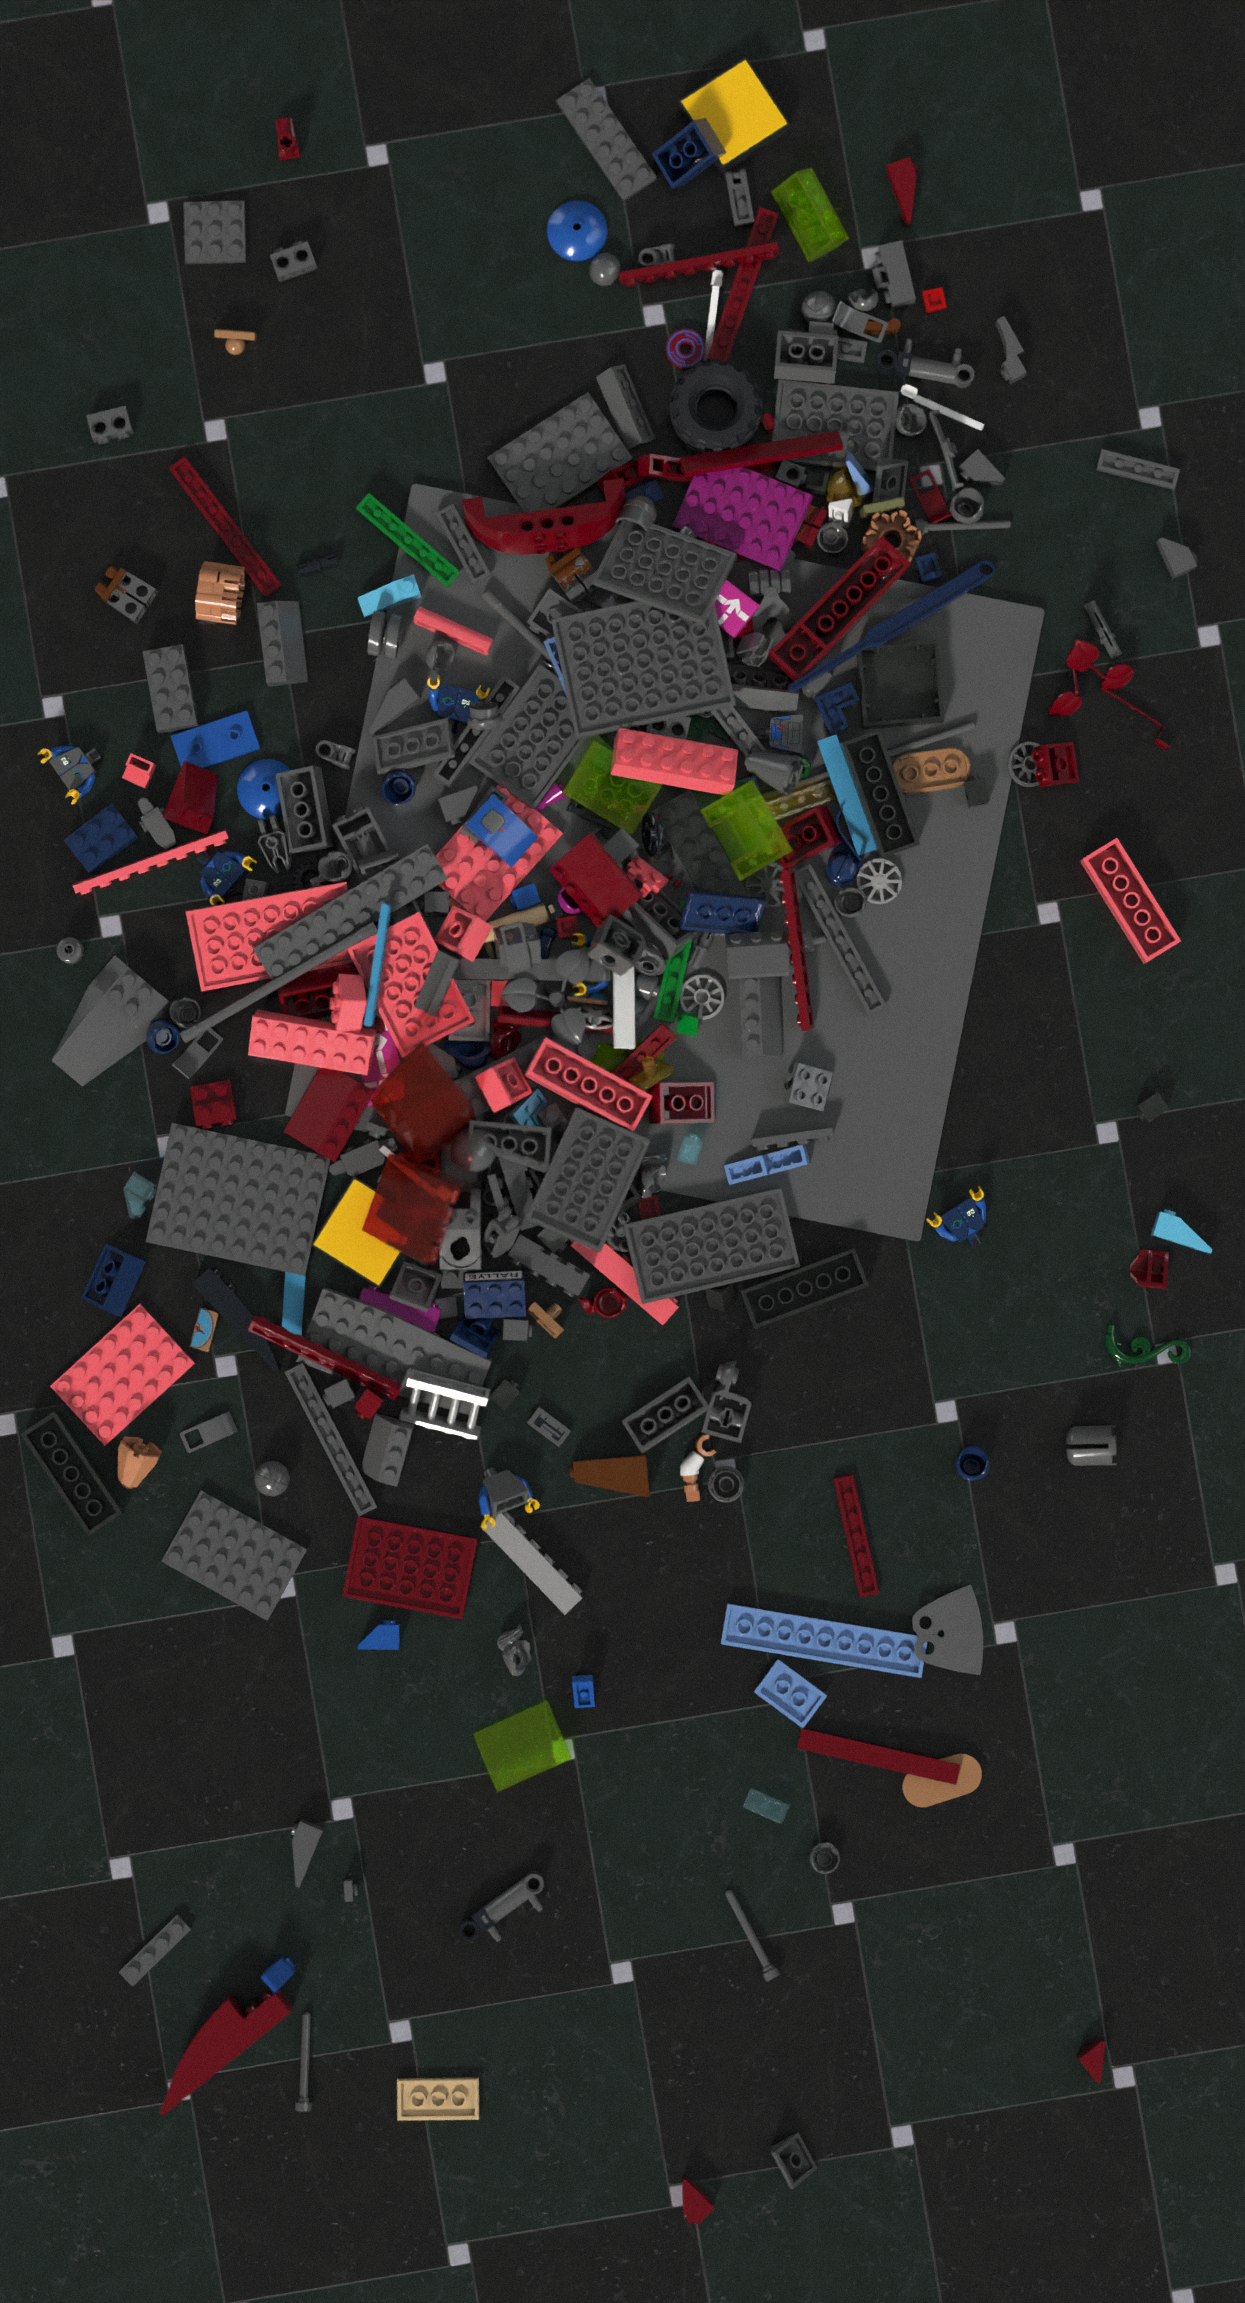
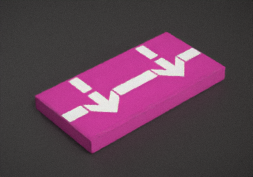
M727 580L715 602L719 627L733 638H736L760 608V605Z
M363 1024L361 1026L362 1028L370 1029V1027ZM389 1031L376 1034L372 1069L368 1075L361 1074L363 1084L376 1091L368 1106L406 1098V1086L398 1050Z

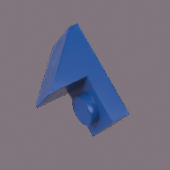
M572 1676L575 1708L595 1707L593 1676Z

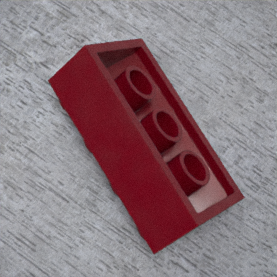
M350 963L307 972L278 988L283 1013L310 1019L332 1015L333 1010H330L329 1002L330 998L334 997L333 982H337L338 974L358 975L355 964Z

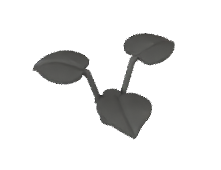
M585 949L571 950L559 956L556 962V970L560 976L565 977L560 991H554L550 996L536 993L537 985L534 981L528 978H519L504 988L501 993L502 998L512 1009L518 1012H528L536 1004L535 997L549 1001L553 1007L560 1009L561 1013L552 1018L551 1026L554 1033L568 1043L580 1044L586 1027L585 1016L575 1008H569L564 1012V1006L567 1004V998L564 993L567 980L577 985L587 977L590 964L587 951Z

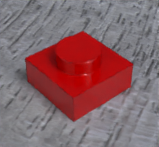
M942 287L922 292L926 313L946 309L947 306Z

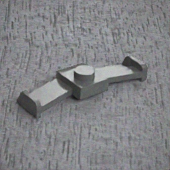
M931 411L928 419L931 420L940 442L952 484V491L961 490L964 488V483H958L953 464L955 454L957 453L955 443L950 442L949 437L945 438L936 417L939 416L940 411Z

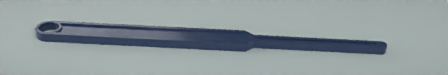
M986 560L979 562L868 630L865 639L790 684L789 692L795 693L868 647L878 648L989 580L995 572L993 563ZM986 565L990 567L992 573L984 575L980 572L979 568Z

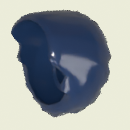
M391 771L382 780V795L391 804L408 803L415 795L416 782L406 771Z
M157 1020L147 1029V1045L158 1054L172 1052L179 1046L180 1030L172 1021Z
M968 1446L958 1453L955 1466L958 1475H961L963 1479L978 1481L987 1475L990 1462L987 1453L982 1448Z

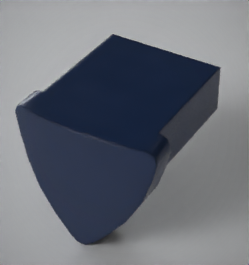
M935 552L915 558L921 577L919 578L920 583L931 582L944 576L943 572L940 571Z

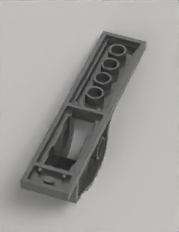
M483 1113L471 1120L483 1121ZM470 1120L442 1134L441 1186L444 1185L450 1191H471L470 1209H450V1200L447 1202L439 1197L441 1288H463V1272L482 1271V1171L469 1172L463 1170L454 1162L451 1155L453 1138L460 1130L468 1127ZM459 1237H465L470 1245V1252L463 1256L462 1259L456 1260L453 1257L450 1246Z

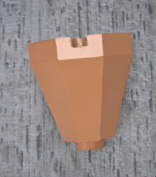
M125 1436L118 1448V1480L123 1487L128 1489L137 1487L156 1465L162 1451L154 1443L148 1441L146 1445L142 1443L143 1439L139 1437Z

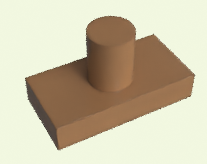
M534 1302L526 1310L555 1339L564 1330L554 1321L562 1312L558 1304L553 1303L544 1311Z

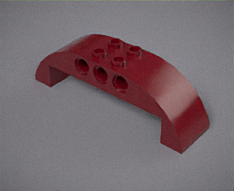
M624 479L603 481L606 502L487 518L485 517L482 497L462 499L466 525L482 543L497 551L508 554H544L546 552H562L567 549L582 547L603 537L617 523L615 522L626 502Z

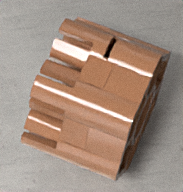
M899 510V513L895 512L892 515L876 513L873 515L869 528L863 537L861 551L865 554L881 536L892 535L899 542V547L896 550L911 563L922 534L921 531H916L917 528L910 524V519L907 517L908 514L903 510Z
M204 561L199 573L195 600L196 619L232 625L237 624L241 614V610L237 609V607H242V600L237 598H243L244 592L239 590H244L245 567Z

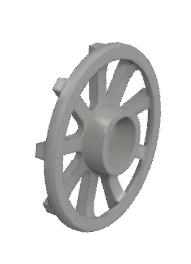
M873 859L865 863L859 870L856 881L857 888L864 894L862 889L872 886L873 889L869 896L865 895L866 900L874 904H885L892 901L899 894L902 886V876L898 867L886 859ZM881 862L880 871L877 873L872 864ZM884 863L892 867L886 874H883ZM867 866H869L873 873V876H869L862 872ZM896 871L898 880H889L888 876ZM860 877L867 878L871 882L860 886ZM898 883L896 892L889 888L887 884ZM883 889L889 891L892 896L884 900ZM876 890H879L881 901L871 899Z
M700 974L689 978L683 984L679 1001L686 1013H691L690 1011L696 1005H699L698 1020H706L720 1012L724 1005L725 994L718 980L712 976ZM699 978L709 979L704 989L701 987ZM694 979H696L698 990H694L688 985ZM713 981L719 988L709 992L708 988ZM685 987L694 995L683 997ZM719 991L721 992V1001L711 998V995ZM683 1000H694V1003L687 1009ZM709 1002L720 1004L715 1012L710 1007ZM703 1006L707 1007L711 1013L710 1015L702 1016Z

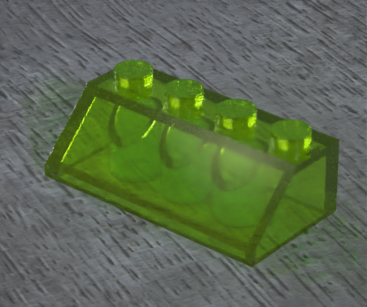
M812 168L797 171L771 191L808 262L836 249L849 239Z

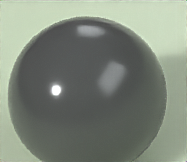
M469 1127L460 1130L453 1138L451 1155L454 1162L463 1170L479 1172L489 1167L494 1161L495 1152L481 1145L479 1141L484 1135L491 1134L486 1129L474 1127L473 1138L475 1139L472 1141L468 1140ZM485 1137L483 1139L484 1142L494 1145L491 1138Z

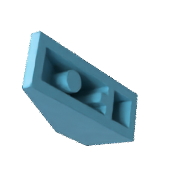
M413 574L358 597V601L363 615L366 617L372 615L374 611H384L421 598V594Z
M1164 1209V1212L1160 1211L1157 1213L1151 1235L1208 1254L1212 1253V1249L1181 1218L1175 1216L1176 1212Z

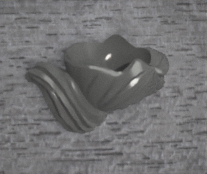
M665 1153L644 1155L638 1169L639 1174L637 1175L636 1191L640 1197L647 1199L653 1193L661 1190L660 1184L666 1175V1168L662 1164L667 1160Z
M518 1625L514 1630L504 1632L497 1640L498 1647L503 1651L504 1662L513 1676L522 1675L526 1669V1664L532 1660L530 1643L526 1640H519L523 1633L521 1625Z

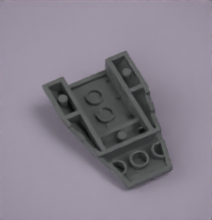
M114 955L88 986L51 1061L83 1087L107 1068L146 1042L147 1029L157 1020H167L170 1016L169 1008L172 1003Z

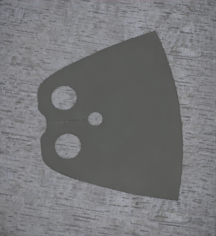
M968 1585L936 1599L913 1615V1630L918 1636L915 1642V1653L920 1660L928 1664L952 1671L981 1675L983 1661L982 1621L972 1586ZM924 1616H928L932 1621L928 1629L921 1628L919 1624L920 1619ZM943 1630L944 1636L939 1637L938 1631ZM925 1642L933 1643L934 1651L932 1654L927 1655L922 1651V1645Z

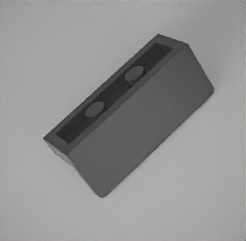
M441 951L436 953L415 1003L416 1008L428 1012L427 1014L434 1017L438 1015L460 959Z

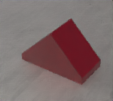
M1099 2038L1077 2055L1080 2062L1097 2083H1101L1106 2044L1103 2038Z

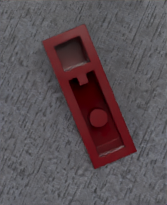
M910 157L887 164L886 173L906 226L911 223L916 174L918 173L916 163L911 162Z
M656 454L638 457L637 477L687 482H691L693 476L685 477L681 458Z

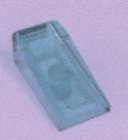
M750 1788L743 1805L744 1808L777 1823H783L790 1804Z

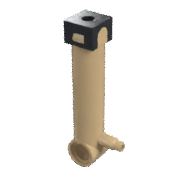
M553 897L540 904L487 923L493 928L518 922L533 923L536 927L564 916L557 897ZM493 928L482 945L489 959H495L494 949L491 944L494 942Z

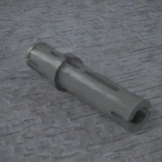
M1093 600L1084 605L1101 638L1100 643L1104 644L1111 660L1121 656L1123 653L1114 639L1116 636L1114 633H1111L1096 601Z

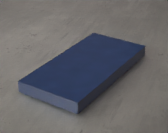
M689 890L679 927L681 930L722 934L757 932L766 900L762 897Z

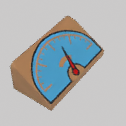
M569 986L568 1002L601 1006L608 1004L609 991L600 990L597 993L576 997L574 994L579 993L578 987Z
M200 1308L189 1347L205 1352L210 1351L220 1313Z

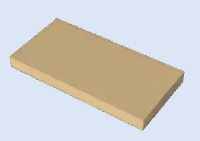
M479 2077L397 2078V2121L479 2120Z

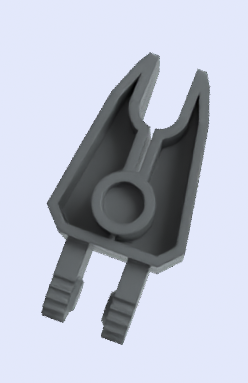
M759 632L744 635L735 652V657L741 658L742 662L747 665L759 667L766 660L774 640L765 639V635Z
M140 798L137 805H139L138 807H140L143 813L139 822L145 832L149 831L155 842L165 850L176 844L174 831L168 821L163 818L165 809L163 807L154 808L148 798Z
M271 815L270 823L273 832L268 833L265 821L263 819L258 820L262 834L258 844L269 865L278 874L281 872L278 858L282 859L286 870H290L292 855L289 853L286 831L280 829L276 816Z

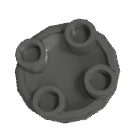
M626 1212L617 1215L606 1239L611 1247L621 1252H629L623 1225L636 1222Z

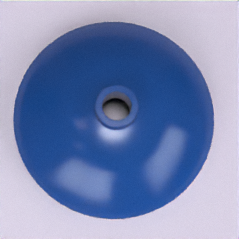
M569 201L559 206L552 213L547 225V236L552 249L559 256L570 261H584L594 257L603 248L607 238V224L603 214L594 205L585 201ZM574 225H580V230H574Z
M272 759L258 760L246 767L241 773L237 784V794L242 807L250 815L263 820H270L271 815H275L276 818L283 816L275 774L291 770L285 764ZM265 784L270 785L269 791H263Z

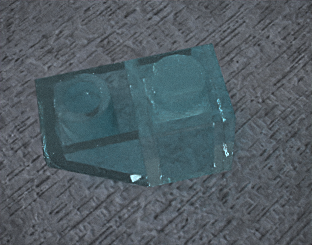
M688 1134V1137L683 1136L677 1161L696 1166L703 1141H700V1136Z
M133 1172L123 1188L129 1217L132 1219L142 1216L146 1209L144 1206L148 1199L151 1201L157 1192L155 1189L156 1184L137 1172Z

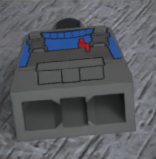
M803 714L770 718V727H758L757 739H769V749L801 755Z

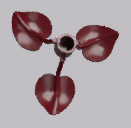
M1076 639L1066 660L1068 667L1071 668L1073 673L1074 693L1066 691L1059 695L1052 704L1049 715L1067 716L1077 711L1081 706L1082 698L1078 696L1077 670L1083 672L1090 666L1104 679L1101 685L1107 690H1116L1125 686L1132 679L1135 671L1128 664L1121 663L1112 666L1106 675L1101 673L1092 664L1099 656L1098 648L1087 641Z

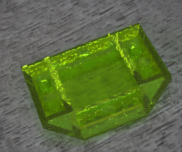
M754 780L747 782L700 810L709 827L714 829L732 861L730 864L740 881L793 851Z

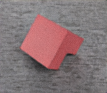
M131 753L126 762L127 767L122 778L147 789L157 766Z
M492 980L491 1007H510L502 998L501 993L512 981Z

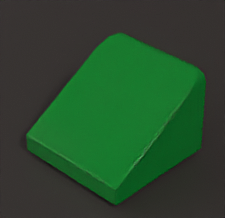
M678 1012L677 1032L697 1037L698 1013Z

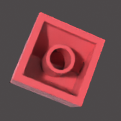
M453 906L434 940L441 946L473 962L493 927L477 916Z
M515 1057L475 1076L494 1113L533 1093Z

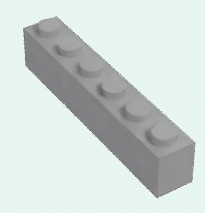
M507 1511L495 1516L491 1515L490 1517L495 1520V1526L491 1528V1523L486 1521L487 1529L484 1531L564 1615L567 1614L583 1598L581 1595L583 1591L575 1583L571 1585L566 1580L569 1576L561 1568L557 1570L552 1565L554 1561L547 1553L543 1556L538 1550L541 1547L533 1539L529 1541L524 1536L526 1531L519 1524L515 1526L510 1521L512 1517Z

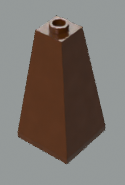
M646 1454L573 1461V1466H569L570 1478H574L576 1483L644 1497L650 1496Z

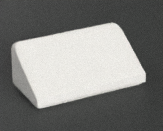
M853 499L830 502L829 522L838 523L844 528H848L853 515Z

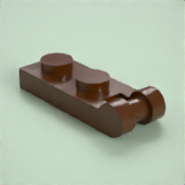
M896 318L891 319L888 322L885 334H897L901 326L900 321ZM869 319L863 333L880 334L883 324ZM843 329V333H852Z

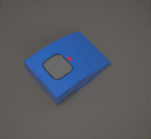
M493 794L466 824V827L484 845L511 868L538 838L518 816Z

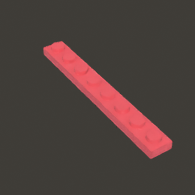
M226 829L76 882L73 884L75 893L80 892L83 895L93 891L92 887L99 885L102 888L112 884L111 880L117 878L119 881L131 877L130 874L136 871L138 874L149 871L150 866H164L169 863V859L176 858V860L187 857L189 852L195 851V853H200L207 850L206 846L222 845L226 843L225 839H228V833Z

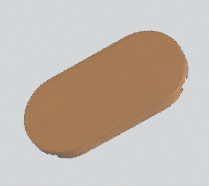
M949 747L904 754L893 763V768L902 793L911 795L961 786L969 777L971 763L965 753L957 748Z
M957 1753L938 1759L961 1765L957 1785L906 1774L902 1783L904 1796L911 1804L917 1807H929L971 1793L981 1782L982 1770L979 1763L973 1757L964 1753Z

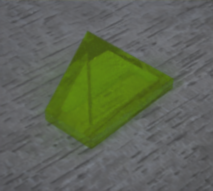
M601 1042L590 1062L611 1073L629 1055L628 1049L614 1048V1044Z

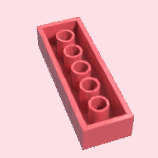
M619 728L614 738L611 775L730 796L735 786L738 749Z
M1118 838L1080 861L1143 964L1181 942Z
M257 1010L252 1016L248 1055L368 1075L372 1069L377 1030L361 1027L360 1033L336 1031L335 1023Z
M547 1038L542 1039L523 1075L602 1119L630 1132L635 1131L652 1098V1095Z

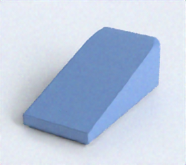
M848 451L846 454V464L858 495L861 496L873 492L874 483L850 451Z

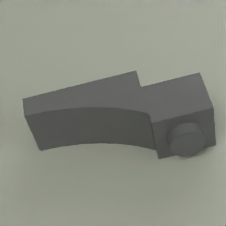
M1005 316L996 321L1005 352V362L1002 363L1000 371L1006 381L1009 380L1010 384L1025 377L1027 372L1019 359L1024 350Z

